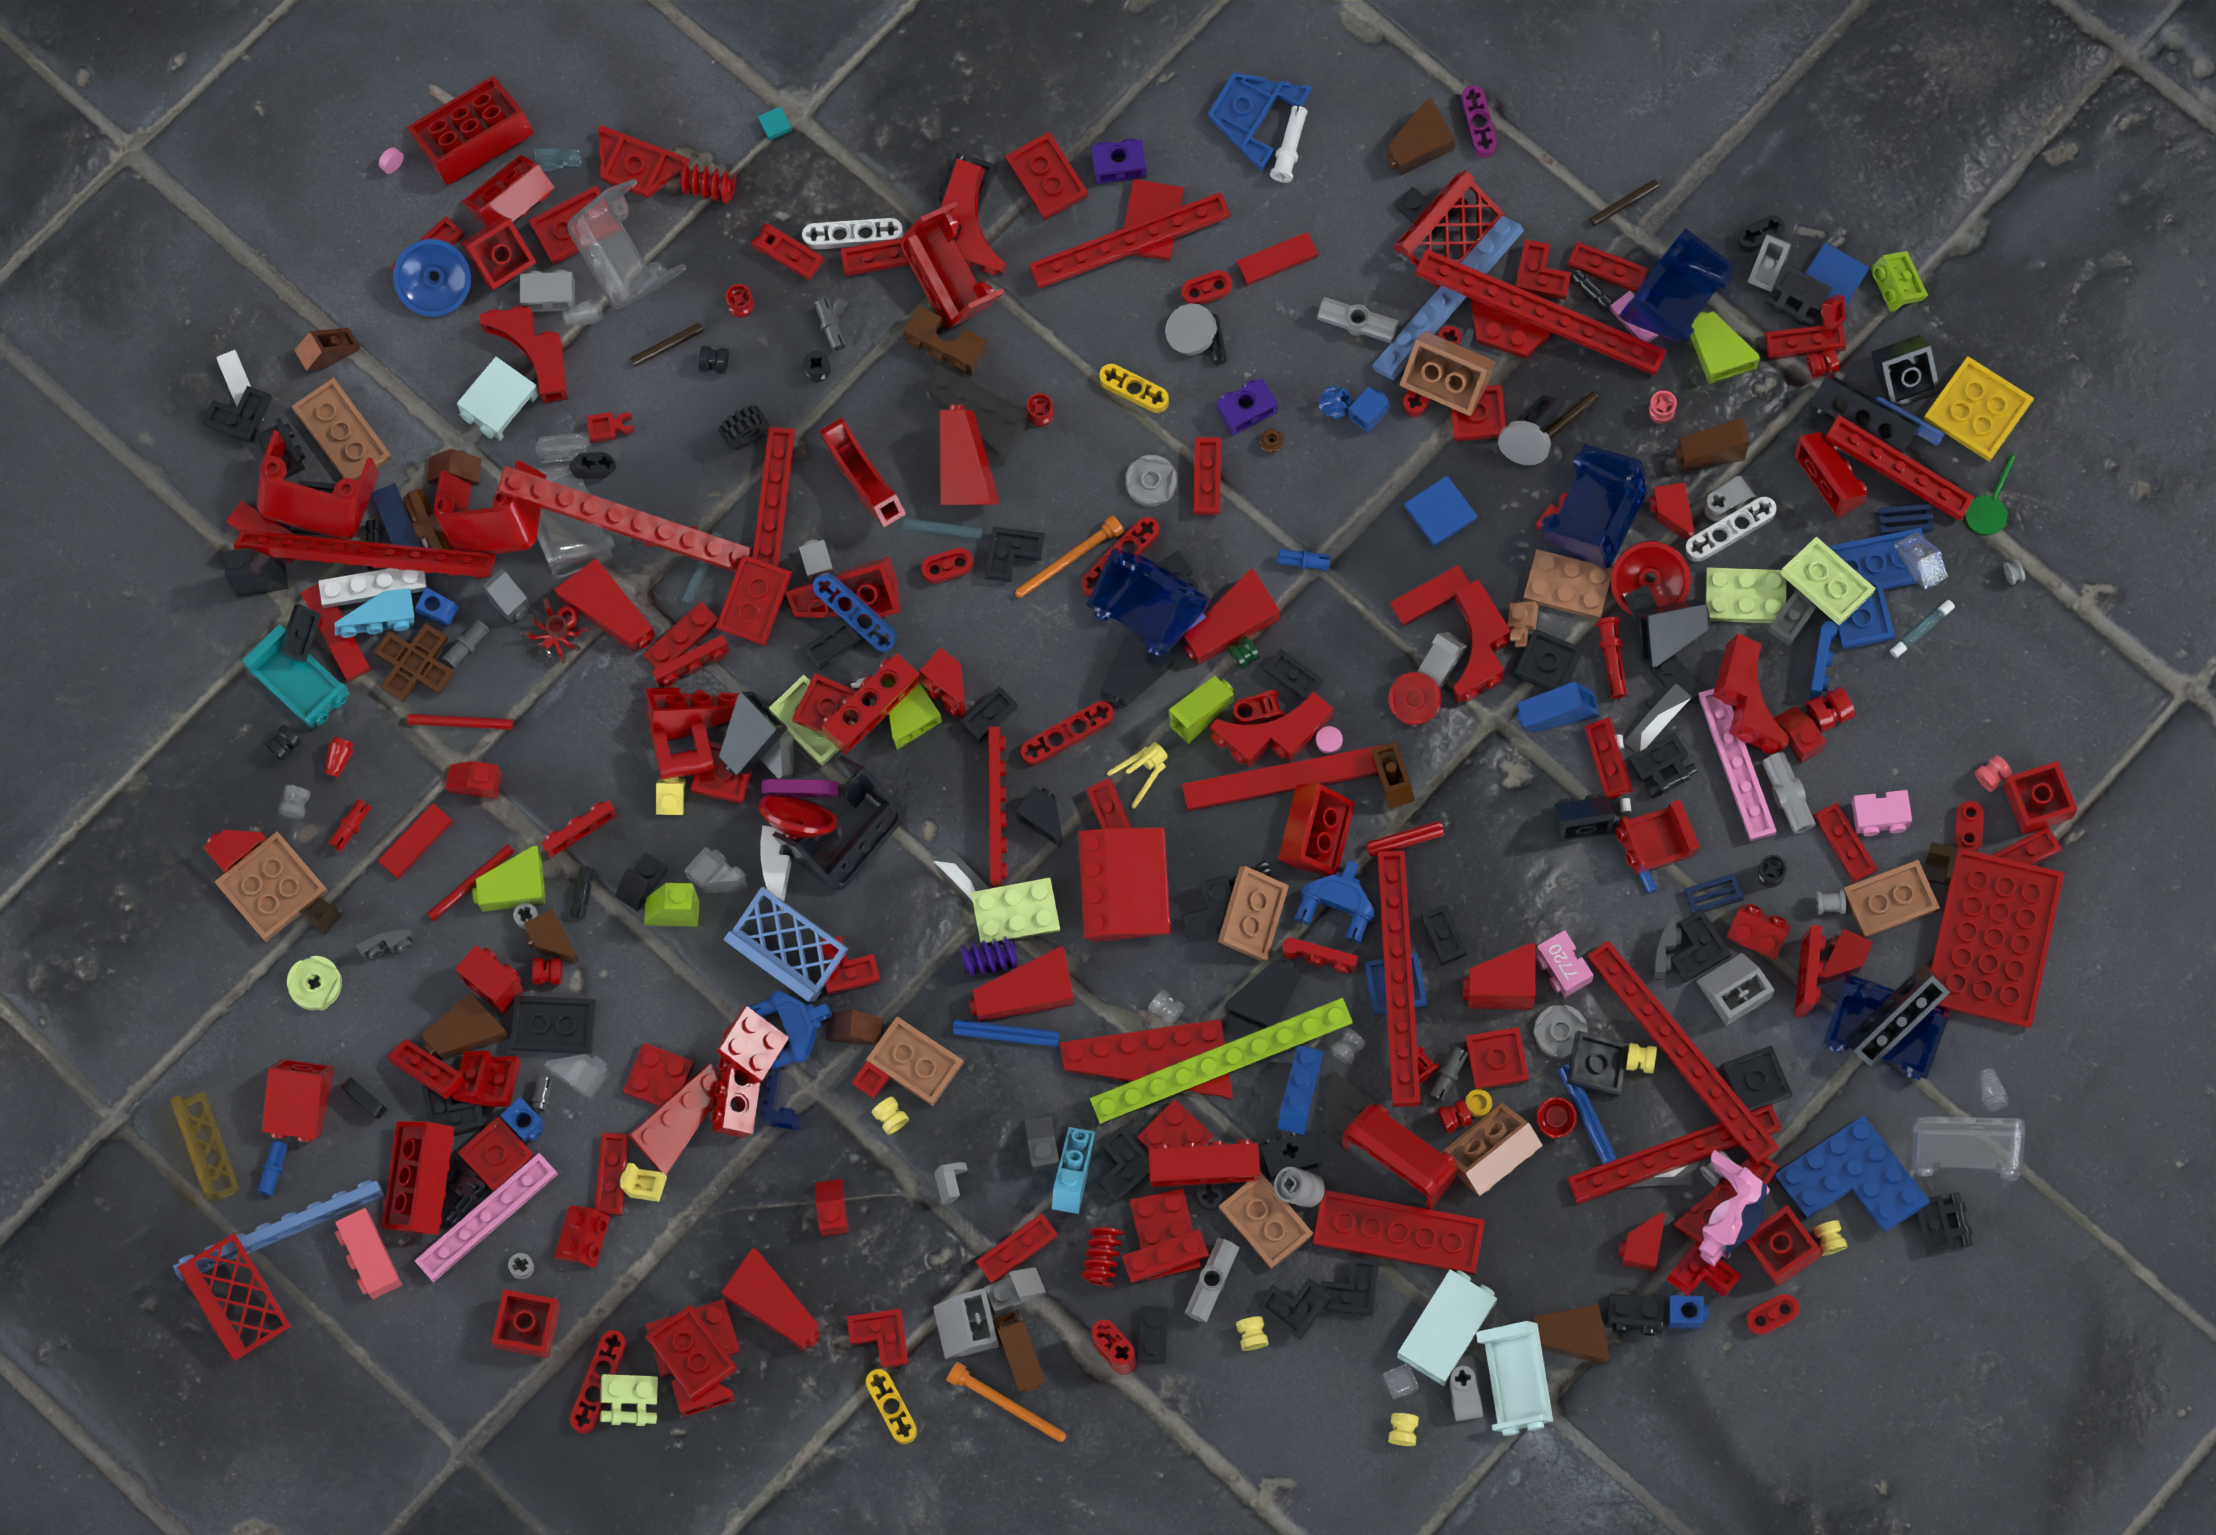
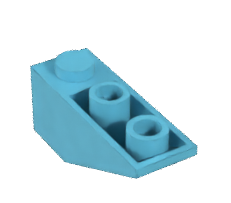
M410 588L383 591L335 622V636L353 637L357 633L363 632L379 634L383 630L405 631L410 627H414V611Z
M1068 1128L1053 1188V1210L1079 1214L1095 1138L1094 1131Z

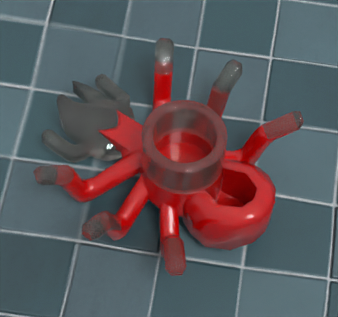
M544 598L543 601L548 615L546 626L539 622L531 613H528L527 617L538 628L546 631L548 634L533 635L530 632L521 631L520 635L531 640L545 639L543 643L532 645L526 653L529 655L533 651L532 659L539 655L538 663H543L549 657L545 663V667H548L553 661L551 646L555 645L560 661L564 664L566 660L558 641H561L571 650L580 651V646L571 644L565 638L567 636L579 637L583 632L590 631V627H581L577 631H571L577 626L578 622L576 610L571 606H563L557 611L556 615H553L548 598Z

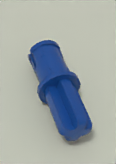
M1279 549L1277 554L1278 564L1302 567L1301 570L1313 568L1328 571L1330 554L1307 552V549H1304V552Z
M280 1141L272 1142L266 1164L262 1165L264 1171L257 1192L274 1196L279 1175L284 1171L281 1168L287 1151V1144Z

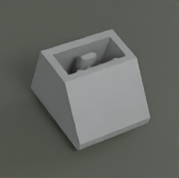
M1740 953L1696 981L1726 1026L1770 1000L1774 993V988L1761 969L1743 953Z
M985 1288L958 1294L933 1306L945 1360L999 1348Z

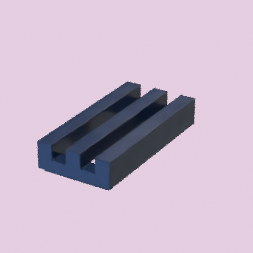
M1931 504L1878 508L1881 536L1922 528V532H1933L1934 523ZM1925 513V514H1921V515H1909V516H1897V517H1884V516H1891V515H1903V514ZM1927 521V524L1885 527V524Z
M1735 873L1685 888L1683 891L1692 915L1700 910L1707 912L1743 901L1744 899ZM1732 882L1733 886L1727 887L1693 898L1692 894L1698 893ZM1736 892V895L1696 907L1697 903Z

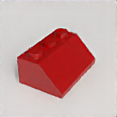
M520 154L461 202L485 228L503 216L510 218L512 222L517 218L524 217L529 213L530 208L534 204L547 199L555 187L539 164Z
M1823 432L1803 435L1798 440L1794 457L1835 516L1839 519L1863 505L1867 496V488L1862 480H1857L1852 474L1850 463L1847 459L1840 457L1837 452L1838 448L1824 439L1826 435Z
M1320 783L1296 784L1278 860L1295 869L1325 876L1336 875L1339 871L1355 802Z

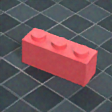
M366 1208L335 1222L339 1229L335 1231V1235L341 1247L347 1246L350 1254L346 1255V1259L352 1271L358 1270L361 1278L357 1279V1283L363 1295L368 1293L372 1299H375L402 1286L401 1280Z

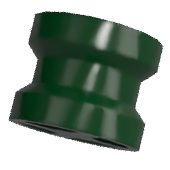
M1246 636L1240 639L1239 644L1228 647L1230 656L1240 669L1247 667V663L1251 660L1256 661L1260 658L1257 649Z

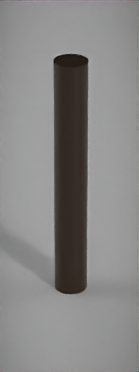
M1653 179L1589 218L1590 223L1595 227L1659 188L1658 182Z
M698 322L630 357L636 367L704 332Z
M1593 391L1543 433L1546 432L1550 440L1599 400L1597 394Z

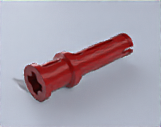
M1606 617L1596 621V626L1599 627L1601 636L1599 647L1604 651L1611 699H1620L1628 695L1620 649L1622 648L1623 640L1619 637L1618 624H1620V619L1618 617Z

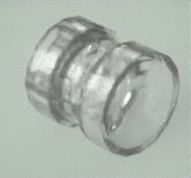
M286 785L283 792L285 798L280 803L278 812L289 818L303 819L306 812L304 806L309 801L311 793L301 787Z
M1162 989L1152 1000L1147 1010L1153 1015L1162 1016V1022L1170 1027L1179 1018L1185 1005L1179 1000L1173 1001L1171 995Z
M1346 1027L1340 1034L1341 1038L1331 1044L1329 1051L1342 1063L1350 1065L1355 1059L1354 1055L1357 1051L1363 1050L1366 1042L1356 1032Z

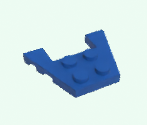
M1233 72L1208 112V118L1263 172L1274 154V149L1254 139L1255 133L1277 98L1292 106H1297L1299 109V106H1304L1312 93V87L1308 85H1303V87L1290 85V82L1280 81V83L1265 80L1263 77Z

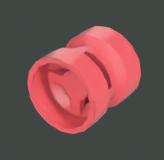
M1659 391L1652 396L1649 416L1655 423L1666 424L1674 418L1677 406L1675 396L1668 391Z
M1999 755L1993 756L1989 760L1988 765L1981 766L1975 771L1977 780L1989 792L1994 791L1998 788L2001 781H2006L2007 777L2013 775L2009 765Z

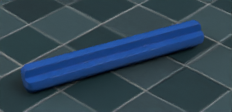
M959 1019L954 1020L953 1023L954 1035L1054 1047L1058 1046L1059 1032L1053 1030Z
M1567 1064L1559 1069L1564 1085L1602 1164L1616 1160V1155L1584 1088L1566 1084L1570 1065Z

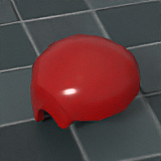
M1550 1097L1542 1101L1537 1108L1535 1122L1538 1129L1544 1135L1551 1138H1559L1568 1135L1576 1125L1577 1113L1572 1103L1566 1099Z

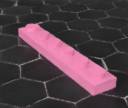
M1715 688L1700 692L1698 698L1750 842L1776 835L1777 831L1745 742L1729 734L1734 716L1732 706L1726 705L1721 700L1713 697Z
M538 1153L415 1260L416 1264L434 1283L553 1180L558 1173Z

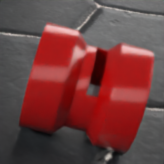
M735 284L727 290L726 302L730 313L739 318L748 316L754 307L749 288L742 284Z
M1833 347L1823 349L1822 353L1819 354L1811 353L1806 355L1807 367L1813 379L1821 378L1825 373L1833 374L1840 371L1838 357Z
M1034 394L1027 401L1028 419L1033 425L1043 427L1053 420L1052 400L1046 394Z
M534 958L532 966L533 984L542 985L544 982H550L552 985H561L563 978L562 959L553 958L551 961H545L543 958Z
M1463 1099L1456 1101L1451 1107L1443 1106L1437 1109L1440 1121L1447 1134L1454 1132L1457 1127H1467L1473 1124L1471 1114Z

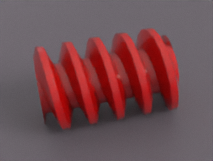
M686 161L681 173L680 186L682 187L683 194H689L692 190L693 196L698 197L702 192V197L705 199L712 195L713 201H718L722 198L723 203H728L735 191L737 175L735 173L732 179H729V171L725 170L721 177L719 176L718 168H715L714 172L709 174V166H705L704 170L700 172L699 164H695L694 168L690 170L689 162Z
M1110 1227L1092 1228L1089 1233L1093 1238L1087 1242V1245L1092 1249H1088L1085 1252V1256L1089 1260L1083 1261V1267L1087 1270L1081 1272V1278L1097 1286L1114 1287L1113 1284L1107 1281V1278L1116 1277V1274L1109 1271V1268L1118 1267V1263L1111 1260V1258L1120 1256V1252L1114 1250V1246H1122V1242L1117 1240L1116 1236L1124 1235V1232Z

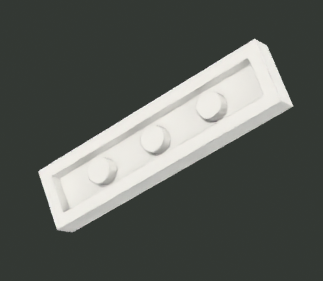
M394 568L319 580L323 608L369 601L383 591L410 588L411 593L424 591L427 587L425 572L415 570L402 571Z

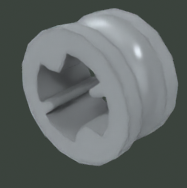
M2014 559L2011 564L2009 562L2003 564L2005 575L2011 585H2015L2017 580L2020 582L2025 581V572L2018 559Z
M521 903L514 909V920L522 929H526L525 922H522L520 916L523 911L526 914V910H529L532 919L539 916L532 904Z
M517 1253L510 1258L508 1268L514 1278L525 1280L533 1274L534 1264L527 1254ZM517 1261L522 1263L528 1262V1265H525L526 1270L524 1272L520 1269L514 1270V1268H517Z

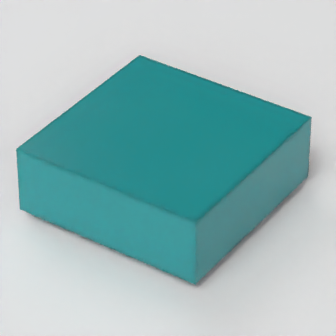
M781 106L758 116V120L769 141L792 131V127Z

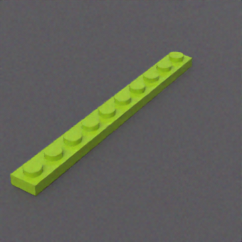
M1341 997L1090 1097V1100L1101 1124L1353 1022L1344 999Z

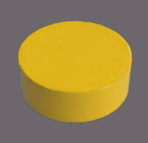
M1476 1089L1466 1096L1465 1103L1472 1117L1482 1118L1491 1111L1492 1098L1486 1091Z

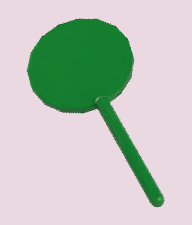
M2015 454L2010 456L1993 495L1976 497L1972 500L1965 513L1967 524L1978 534L1994 535L2001 531L2006 524L2007 510L2002 501L1997 499L2016 458Z

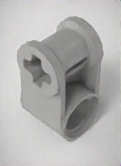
M1737 476L1708 495L1704 514L1708 520L1718 522L1753 502L1756 496L1741 476Z
M1467 1366L1456 1367L1450 1376L1451 1402L1455 1422L1482 1418L1481 1399L1474 1371ZM1460 1373H1463L1465 1378L1470 1379L1466 1382V1386H1461L1460 1382L1455 1381Z

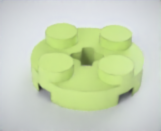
M311 956L293 965L287 977V987L297 1005L307 1010L322 1011L327 1009L338 998L342 988V976L336 966L327 958ZM319 977L321 985L318 988L310 989L311 986L308 981Z

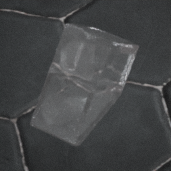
M705 847L685 869L687 878L707 894L745 891L748 888L745 879L746 874L737 866L731 868L725 863L727 859L716 849L711 851Z

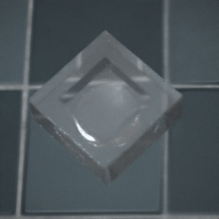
M1409 1363L1383 1373L1393 1400L1419 1390Z

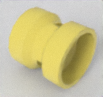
M1629 1043L1626 1070L1635 1071L1639 1068L1643 1069L1645 1073L1653 1074L1657 1047L1647 1046L1646 1048H1640L1638 1044Z
M894 1097L883 1100L872 1110L876 1120L884 1122L882 1128L887 1135L898 1131L909 1120L905 1112L899 1111L898 1103Z
M1838 1220L1826 1222L1813 1228L1815 1237L1822 1239L1819 1246L1822 1256L1840 1252L1848 1247L1846 1240L1841 1237V1234H1838L1841 1230Z
M1250 1317L1236 1322L1238 1332L1243 1334L1240 1341L1243 1351L1256 1350L1269 1345L1267 1335L1263 1334L1262 1331L1264 1327L1263 1317Z
M1392 1413L1391 1424L1394 1430L1389 1433L1388 1442L1401 1446H1415L1416 1435L1413 1432L1418 1427L1419 1417L1406 1413Z

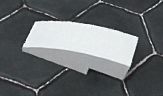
M762 826L761 864L767 890L784 901L792 863L790 856L783 855L784 848L772 836L775 831L782 835L784 833L774 827ZM778 906V911H782L783 909Z

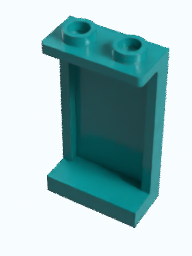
M279 624L242 662L249 672L313 730L316 726L324 724L329 717L328 714L335 707H341L346 702L350 693L343 683H340L310 654H308L305 663H299L279 654L286 629Z

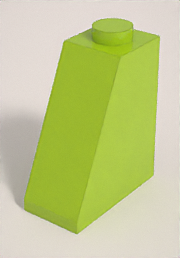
M1714 311L1707 314L1706 312H1700L1689 319L1687 330L1708 384L1758 368L1760 361L1758 353Z
M1216 676L1212 677L1169 709L1170 727L1189 744L1234 702V689L1226 680L1222 679L1220 681Z
M885 681L886 688H891L895 685L893 681ZM921 684L917 685L889 713L892 738L897 750L942 723L939 711Z
M532 846L477 878V888L472 889L474 904H478L482 912L516 908L521 903H529L533 906L546 904L542 857L539 847Z
M665 883L649 895L645 901L644 925L698 927L700 901L693 883Z

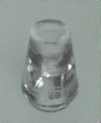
M589 299L567 310H563L565 324H597L598 321L603 320V312L599 300L593 301Z
M1995 1069L1981 1071L1979 1076L1982 1105L1986 1106L1987 1111H1998L2008 1105L2007 1100L2009 1096Z

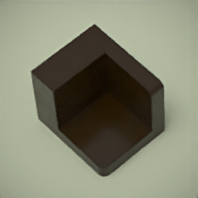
M1931 842L1924 869L1928 881L1949 886L1957 855V847Z
M321 897L308 911L304 908L299 911L303 919L323 936L342 916L334 905H329Z

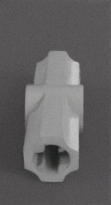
M1326 297L1322 300L1317 320L1345 328L1352 335H1366L1388 343H1392L1399 322L1398 320L1370 312L1363 305L1351 306ZM1361 317L1364 321L1362 323H1354L1352 319Z
M1778 752L1764 759L1762 763L1773 786L1772 793L1778 807L1783 809L1793 834H1801L1815 827L1816 823L1805 801L1806 794L1803 785L1798 777L1795 778L1785 753Z
M1217 1239L1206 1266L1200 1273V1279L1186 1308V1315L1199 1322L1207 1323L1217 1298L1224 1288L1225 1280L1240 1247L1225 1239ZM1209 1275H1216L1220 1279L1216 1286H1208L1204 1281Z

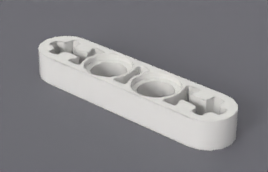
M895 218L812 223L803 229L802 237L806 247L813 250L847 248L900 239L903 237V229L901 223ZM865 227L873 231L872 235L866 239L858 235V232ZM876 227H880L881 237H877ZM889 227H894L895 231L892 236H889L887 232ZM838 229H843L847 232V236L843 240H836L833 238V233ZM825 231H828L829 241L825 239ZM812 232H817L818 237L816 241L811 240Z
M1760 497L1694 535L1686 544L1685 554L1687 558L1693 562L1704 561L1773 520L1776 513L1775 502L1771 498ZM1762 505L1764 508L1769 507L1768 515L1764 512L1758 514L1755 519L1757 522H1755L1753 515L1759 512L1760 506ZM1739 517H1744L1749 521V526L1745 529H1739L1735 526L1734 521ZM1716 530H1722L1726 533L1727 539L1723 542H1717L1713 539L1712 534ZM1704 537H1707L1709 544L1702 548V553L1692 552L1693 545L1695 544L1697 547L1702 546L1706 541Z

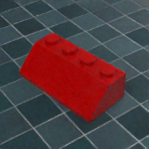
M397 1121L381 1229L427 1235L439 1234V1228L442 1223L443 1201L446 1196L447 1174L450 1169L451 1147L454 1143V1127L432 1122Z

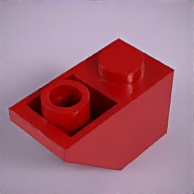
M1843 929L1840 936L1835 934L1828 948L1833 952L1829 960L1826 958L1822 960L1823 971L1818 983L1824 985L1859 973L1873 942L1846 929Z

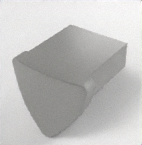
M966 1163L946 1164L936 1169L934 1175L942 1205L952 1204L960 1196L955 1175L968 1171Z

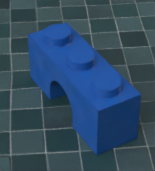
M1297 1046L1280 1110L1278 1129L1301 1135L1305 1134L1314 1091H1316L1321 1073L1324 1051Z

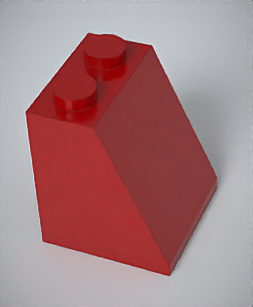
M1529 943L1470 968L1469 977H1464L1463 1000H1468V1009L1533 1010L1535 1001V943Z
M281 1059L272 1065L268 1070L262 1132L270 1133V1137L286 1138V1135L297 1137L296 1140L301 1142H312L313 1139L318 1138L323 1130L335 1066Z

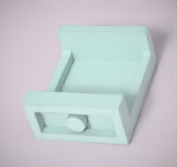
M495 357L457 402L462 419L469 424L476 423L480 426V431L488 438L492 439L494 436L501 441L504 437L502 432L528 400L534 402L540 394L536 384L498 357Z

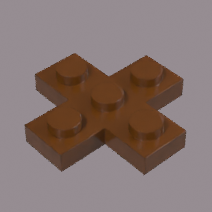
M427 623L424 624L411 644L388 631L374 651L376 656L394 666L380 686L381 689L403 703L418 682L441 695L455 675L452 669L435 659L449 640L448 637Z

